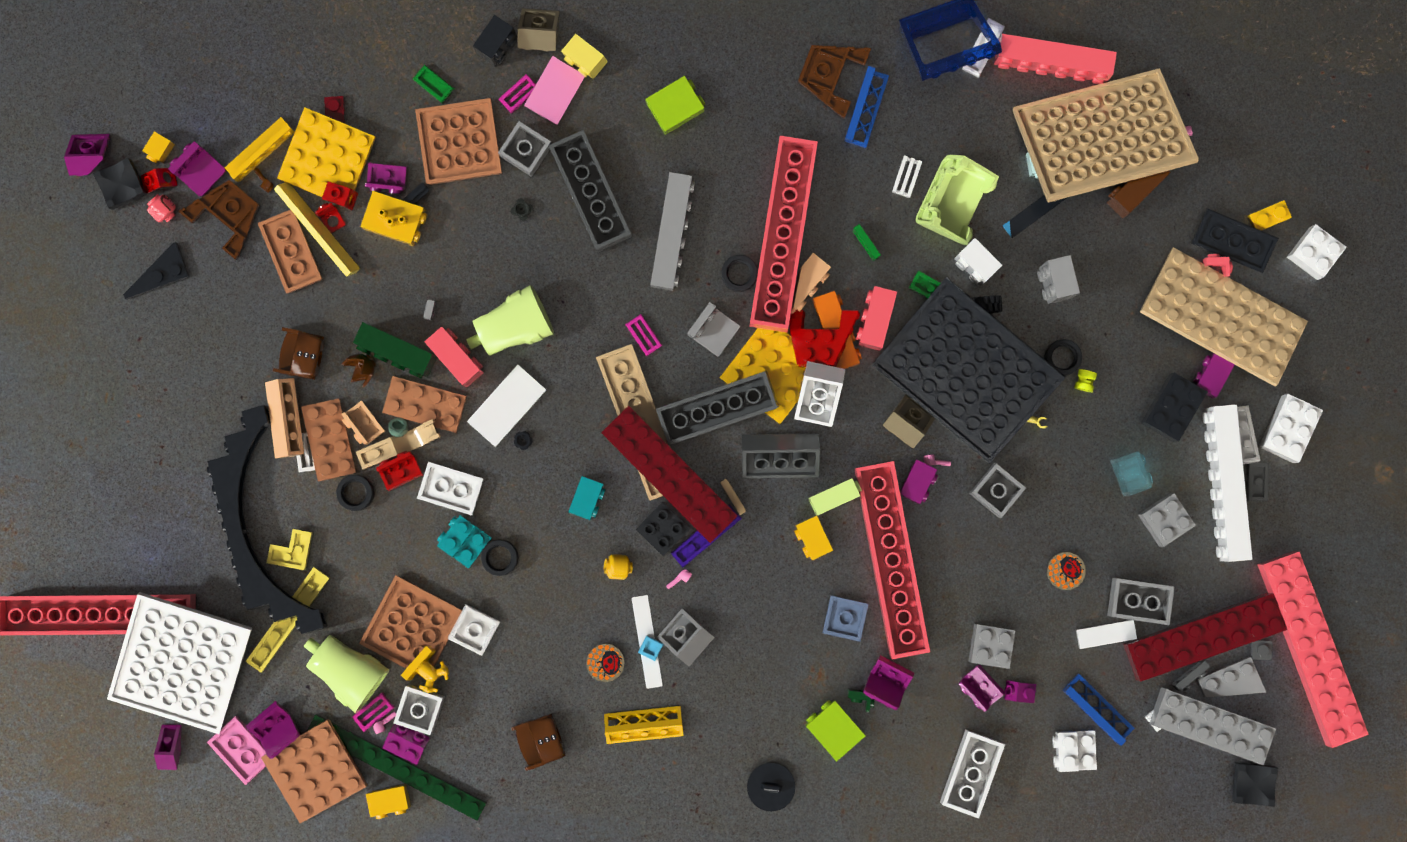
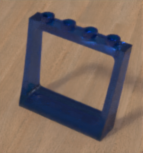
M952 0L899 19L902 36L922 81L938 78L943 73L955 72L960 67L972 66L977 61L985 58L991 59L996 54L1002 53L998 38L974 0ZM973 19L988 41L968 50L929 64H924L913 39L962 21Z

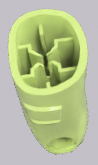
M529 285L522 290L519 289L508 295L506 301L491 312L473 320L477 334L466 340L470 349L483 345L487 354L491 356L508 347L539 342L543 338L553 335L554 330L538 294L533 286Z
M329 635L321 645L312 638L304 645L307 650L313 653L306 667L325 681L335 693L336 699L344 706H348L355 714L371 698L390 670L383 666L379 660L372 657V655H363L344 645L332 635Z

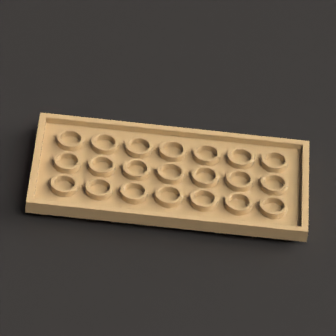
M1174 247L1171 249L1140 310V313L1273 386L1279 384L1308 322L1229 277H1224L1223 274L1209 266H1204L1203 263Z

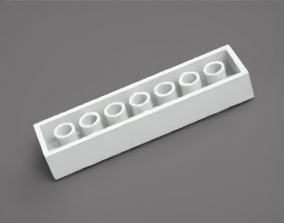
M1237 404L1205 408L1202 417L1203 423L1206 424L1207 428L1204 437L1209 448L1206 452L1207 461L1210 462L1211 468L1208 470V477L1212 481L1213 488L1210 489L1211 500H1214L1212 516L1213 519H1216L1214 536L1216 539L1218 538L1216 555L1217 558H1220V561L1225 562L1252 560Z

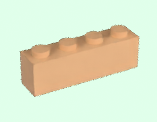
M294 378L265 382L275 458L303 455L304 449Z

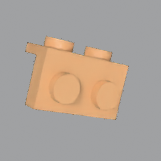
M360 401L347 412L342 413L344 417L342 419L343 423L348 429L352 428L355 434L353 436L360 444L368 445L385 432L363 401Z

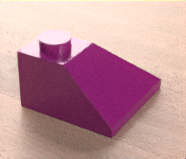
M110 134L71 135L64 155L69 176L89 175L103 160L110 140Z

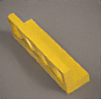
M280 117L232 160L225 169L239 183L294 134L295 131Z
M681 706L604 714L607 744L684 736ZM671 713H677L678 719L669 720L666 716ZM652 715L658 717L656 721L650 722L647 720ZM633 717L639 719L637 723L631 724L628 722ZM617 719L620 721L617 725L609 726V720Z

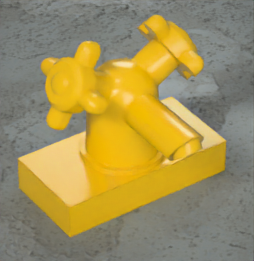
M425 646L401 674L408 681H411L417 673L426 680V685H420L419 688L426 693L438 692V689L433 688V684L440 676L444 675L445 680L449 679V669L443 661L440 662L441 668L435 669L428 662L436 652L431 646Z

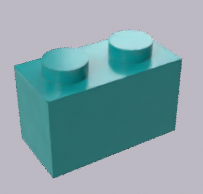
M581 476L568 512L591 520L592 517L596 518L599 507L596 505L599 499H603L606 491L603 488L604 484Z

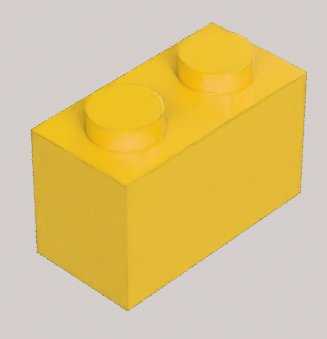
M817 516L795 525L797 529L794 530L798 541L802 540L805 545L802 550L806 558L810 557L811 560H814L833 551Z
M406 784L370 791L366 794L370 817L376 816V819L388 817L387 813L395 812V815L404 814L407 812L406 809L411 807Z

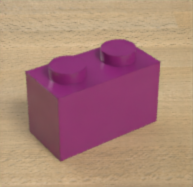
M1212 353L1210 356L1207 355L1202 363L1204 367L1201 372H1197L1193 382L1207 391V396L1216 398L1235 364Z
M916 459L900 489V495L917 504L925 503L930 493L927 491L930 484L934 485L937 480V469Z

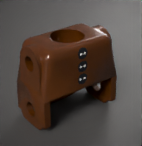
M282 327V331L287 332L280 351L279 369L273 368V372L315 380L319 373L325 345L324 337Z
M552 713L511 727L512 731L516 730L521 753L528 764L525 767L526 771L566 756L565 748Z

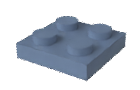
M830 595L822 633L860 642L868 604Z

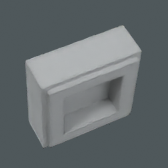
M427 300L424 319L433 321L437 302Z

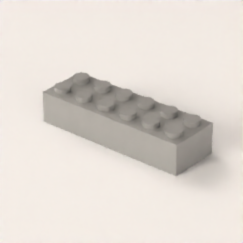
M1162 687L1149 724L1261 765L1265 763L1276 728Z

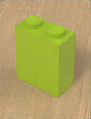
M685 76L645 99L647 106L665 135L704 112L703 106L706 105L700 95L697 96L695 94V85L691 79L687 80Z
M827 700L821 706L822 710L818 714L814 712L806 719L807 723L805 725L837 762L865 737V734L835 700Z

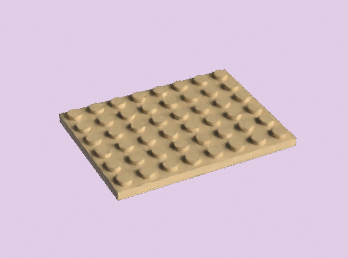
M1160 68L1013 107L1014 117L1047 202L1198 163L1199 158Z

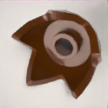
M354 354L342 362L343 366H355L351 382L365 379L362 384L363 388L369 383L375 372L376 364L369 355Z

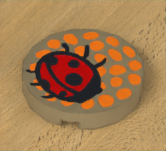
M1060 552L1054 555L1047 565V577L1050 583L1062 590H1072L1078 587L1086 575L1082 559L1071 552Z
M607 643L594 647L588 654L586 661L587 670L590 675L601 682H609L618 678L625 664L622 652L616 646Z

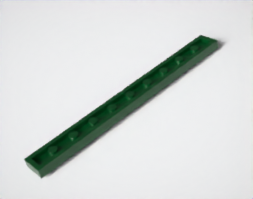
M316 714L307 730L327 719ZM331 722L351 756L478 821L487 802Z

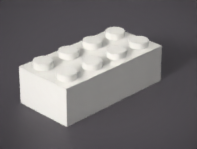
M965 729L940 803L943 806L979 818L1005 744Z

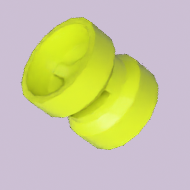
M1079 369L1077 374L1079 378L1075 382L1074 388L1085 392H1093V382L1097 378V373Z

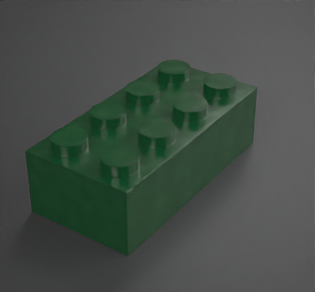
M362 322L353 341L357 345V350L368 355L373 352L375 353V358L385 363L390 360L392 361V366L405 371V368L410 369L409 373L420 379L423 376L429 377L437 359V356Z

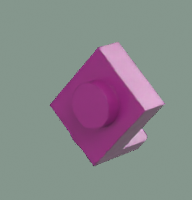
M1007 680L1004 699L1015 702L1034 703L1037 684Z

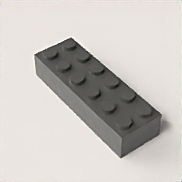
M584 130L549 145L597 253L631 238V232Z
M766 370L656 408L667 443L671 445L777 409L779 404Z

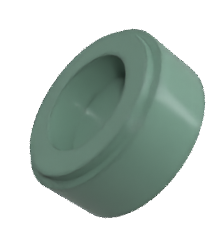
M394 418L389 422V433L392 436L402 437L408 432L406 420Z

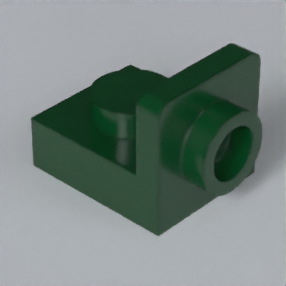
M848 689L847 697L851 698V702L862 703L863 700H866L865 712L870 713V708H874L875 699L869 698L864 694L863 690Z

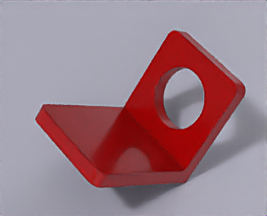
M155 168L141 175L142 184L147 194L161 187L177 186L176 177L168 168ZM164 172L170 175V183L163 179Z
M327 182L322 199L352 211L358 192L342 185Z
M332 203L323 204L318 208L319 210L315 211L331 234L346 225L336 206ZM331 216H336L339 220L338 225L335 227L328 225V219Z

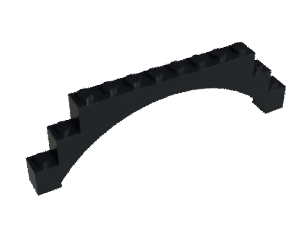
M261 405L241 411L243 416L241 417V423L246 430L224 436L226 441L224 442V448L229 455L207 461V473L213 481L212 492L214 496H217L218 503L216 506L218 513L222 515V529L228 537L226 544L228 550L232 552L233 559H231L233 569L237 571L238 577L236 582L239 589L242 590V604L247 610L270 605L268 613L274 622L297 617L295 624L301 634H308L328 628L323 609L309 607L284 591L269 576L253 550L244 518V482L252 454L260 438L271 424L268 406Z

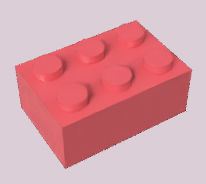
M877 286L869 290L865 300L868 307L867 309L864 308L860 319L863 322V326L859 327L855 340H858V346L877 351L883 348L897 295L896 291Z
M440 327L424 342L455 378L467 388L484 373L481 370L483 365L475 357L471 358L468 355L471 352L464 344L457 343L458 337L452 330Z

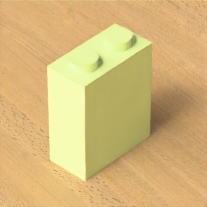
M849 479L808 499L817 516L859 497V492L862 490L858 481Z

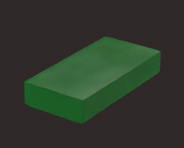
M425 64L413 78L417 84L442 104L455 90Z
M861 225L855 226L852 232L873 261L880 258L881 254Z

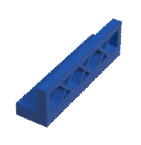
M871 66L867 68L844 141L863 148L867 147L889 75L875 71L876 68ZM873 76L884 79L882 86L874 89L871 83ZM874 93L877 102L869 107L866 97ZM868 111L871 121L863 125L860 116ZM861 129L866 135L864 142L853 139L855 132Z
M1077 674L1063 689L1118 745L1122 746L1127 741L1125 738L1135 728L1080 674ZM1078 680L1084 684V693H1078L1072 688ZM1087 695H1095L1098 698V706H1091L1088 703ZM1101 709H1110L1112 711V720H1105L1101 716ZM1115 723H1124L1128 728L1120 735L1115 730Z

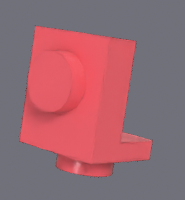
M1208 254V258L1202 259L1204 266L1221 267L1224 277H1229L1230 273H1232L1233 265L1229 257H1220L1219 254Z

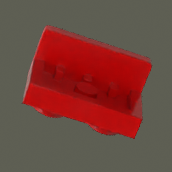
M411 451L401 452L397 455V458L391 461L390 459L384 460L379 464L380 466L376 467L387 491H391L423 475L415 455Z

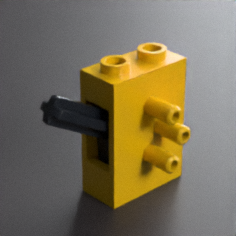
M421 183L402 200L372 191L360 227L364 230L414 246L415 242L418 243L421 236L420 226L425 224L427 218L426 210L414 204L429 192V188L424 183Z

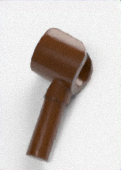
M255 168L254 172L263 181L260 187L269 193L274 186L273 183L266 179L258 168Z

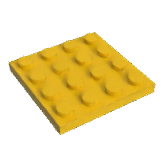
M304 107L277 179L321 197L327 182L342 185L355 191L376 136Z
M757 328L720 376V379L728 384L767 370L779 407L765 413L781 424L798 402L806 367H799L797 365L792 337L788 333Z

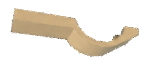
M434 419L409 430L402 437H389L357 451L356 454L362 469L370 468L384 460L397 456L401 452L412 451L440 438V433L437 434L433 425L435 423Z

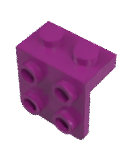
M194 141L185 146L184 152L180 157H176L171 161L168 170L179 177L198 196L202 197L225 174L226 169Z
M880 655L870 671L863 692L869 698L877 700L888 708L898 710L904 692L914 676V672Z
M276 701L246 725L247 730L260 740L267 757L270 759L280 754L282 750L294 742L300 735L291 714Z

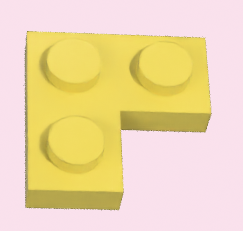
M293 529L289 547L270 544L267 563L306 570L313 532Z

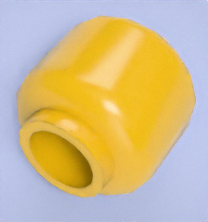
M611 554L604 560V574H607L609 579L625 580L632 573L633 563L629 561L627 555Z

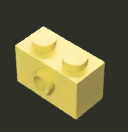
M577 34L572 37L561 51L565 56L564 61L570 66H577L579 68L578 71L584 77L590 76L592 79L597 76L608 62L602 53Z

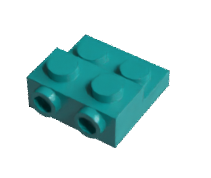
M459 515L458 518L454 516L448 524L450 529L447 533L443 531L438 537L437 541L439 544L437 547L469 569L492 537L464 516Z

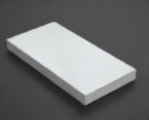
M517 365L467 422L492 445L497 447L547 390Z

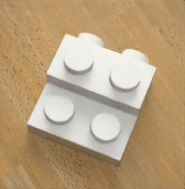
M1095 730L1055 731L1052 741L1053 748H1056V756L1053 757V763L1057 771L1097 770Z

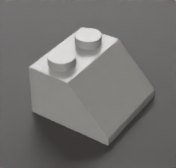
M681 609L657 636L676 657L688 666L696 660L715 638L684 609Z

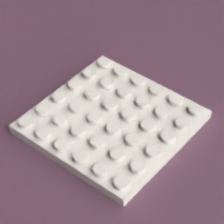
M139 592L107 699L219 734L252 627Z

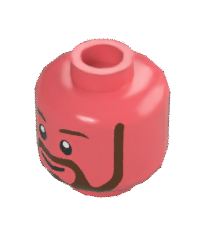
M157 194L147 203L149 206L147 208L148 213L157 222L164 220L168 222L175 216L173 211H175L176 205L164 194L161 196Z

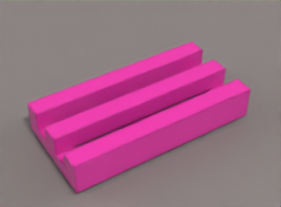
M526 74L498 100L512 114L527 101L536 84ZM524 82H529L508 102L505 101V99H507L514 91H516ZM531 86H533V88L526 95H524L516 104L510 107V105L513 102H515L523 93H525Z
M642 314L625 324L646 356L662 347V344ZM641 320L657 345H652L637 321ZM634 324L650 347L648 351L631 325Z
M382 692L357 714L352 716V718L362 731L365 732L391 711L394 706ZM380 699L383 700V702L380 705H378L375 709L368 713L364 718H362L361 720L358 719V717L361 714H363L377 701H379ZM383 706H388L387 709H385L381 714H379L366 726L362 724L372 715H374L378 710H380Z

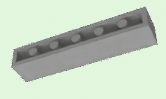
M669 172L651 287L672 291L674 286L678 287L680 275H676L677 267L681 268L683 257L679 255L680 249H684L686 238L683 237V231L688 229L689 219H686V213L691 211L692 205L689 195L694 193L695 182L692 181V176Z

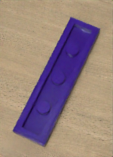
M730 504L728 506L737 517L711 543L697 530L671 552L682 568L742 519Z

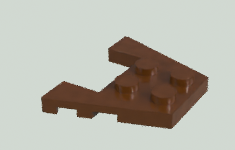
M811 45L798 83L845 119L851 101L835 96L833 92L846 59L865 66L871 48Z
M228 180L208 192L209 194L195 200L186 208L180 209L179 213L193 224L205 209L212 213L234 232V235L222 249L237 260L260 205L232 181Z

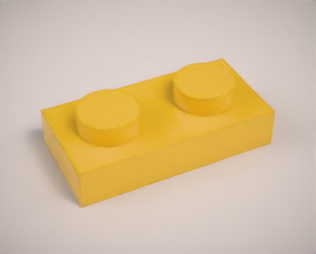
M1285 200L1248 215V218L1253 228L1262 231L1292 218Z

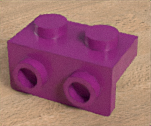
M368 163L365 187H370V191L381 192V189H389V193H400V190L406 189L407 166Z
M980 664L964 675L959 682L962 692L969 695L975 706L984 712L1005 694V691Z
M394 724L388 733L383 749L417 765L430 737L421 732Z

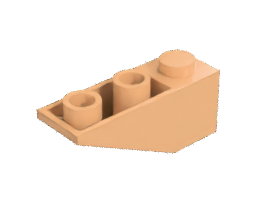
M814 253L798 272L791 308L792 314L796 310L800 312L807 303L804 301L807 296L812 297L818 290L816 287L818 283H824L830 276L828 271L831 267Z

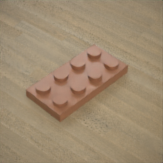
M291 209L258 223L286 294L323 280L300 222Z
M392 376L382 413L421 424L434 419V427L457 433L467 396Z
M334 399L302 406L301 409L318 482L356 474L346 427L342 421L340 400Z

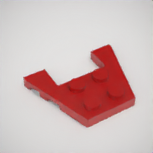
M796 310L793 314L791 313L789 327L797 365L799 367H806L807 361L836 367L846 347L845 343L854 330L853 326L860 317V312L842 310L839 329H803L805 320L804 310L800 312Z

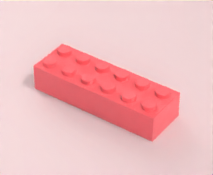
M1002 34L997 42L994 65H998V68L1001 69L1012 67L1017 68L1019 72H1028L1030 70L1036 71L1038 75H1047L1049 73L1055 74L1057 78H1066L1068 76L1074 77L1073 80L1085 81L1086 79L1092 80L1094 84H1104L1114 73L1117 52Z

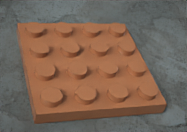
M491 98L415 109L426 185L502 174Z
M395 575L359 644L404 668H407L425 646H431L436 652L428 662L435 667L449 641L448 636L462 609Z
M329 719L300 734L294 742L289 744L273 759L268 758L266 754L261 757L299 823L308 820L368 785Z

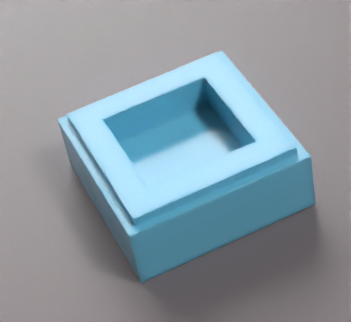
M646 635L638 653L656 661L663 643Z

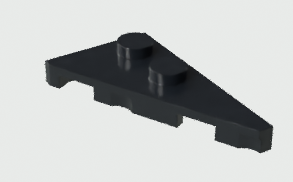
M172 243L123 294L126 300L189 277L178 243Z

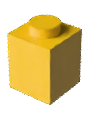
M153 132L142 151L148 154L146 158L154 163L160 161L164 164L175 144L160 134Z

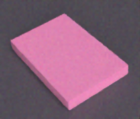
M552 56L524 106L553 124L558 125L582 83L584 76L579 71Z
M238 716L230 720L221 729L219 734L216 733L207 742L245 785L266 767L261 759L266 754L261 742L247 730L246 725Z

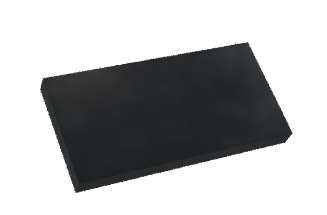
M1207 208L1191 244L1219 254L1222 257H1229L1234 262L1263 273L1279 238Z

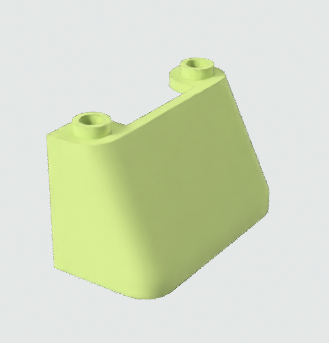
M947 155L942 160L916 216V223L962 245H968L973 237V230L968 226L983 193H989L996 188L999 176L964 155Z

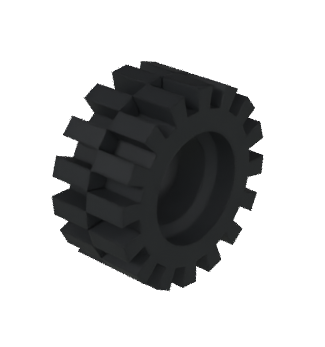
M999 295L972 298L990 314L1003 311L1002 297Z

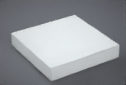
M465 604L448 639L482 656L500 621Z

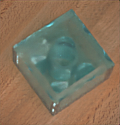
M1139 451L1110 460L1123 496H1131L1152 488V476L1150 472L1146 471L1144 466L1146 465L1145 457Z

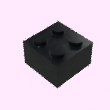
M494 15L473 45L476 54L494 67L498 63L501 64L506 57L505 53L508 48H513L517 42L514 27Z

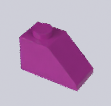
M181 725L161 726L154 752L158 770H177L181 756Z

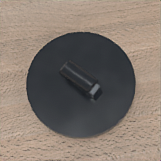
M772 762L764 763L756 767L750 774L747 782V792L750 800L758 808L770 812L778 811L785 808L793 799L795 781L791 772L783 765Z

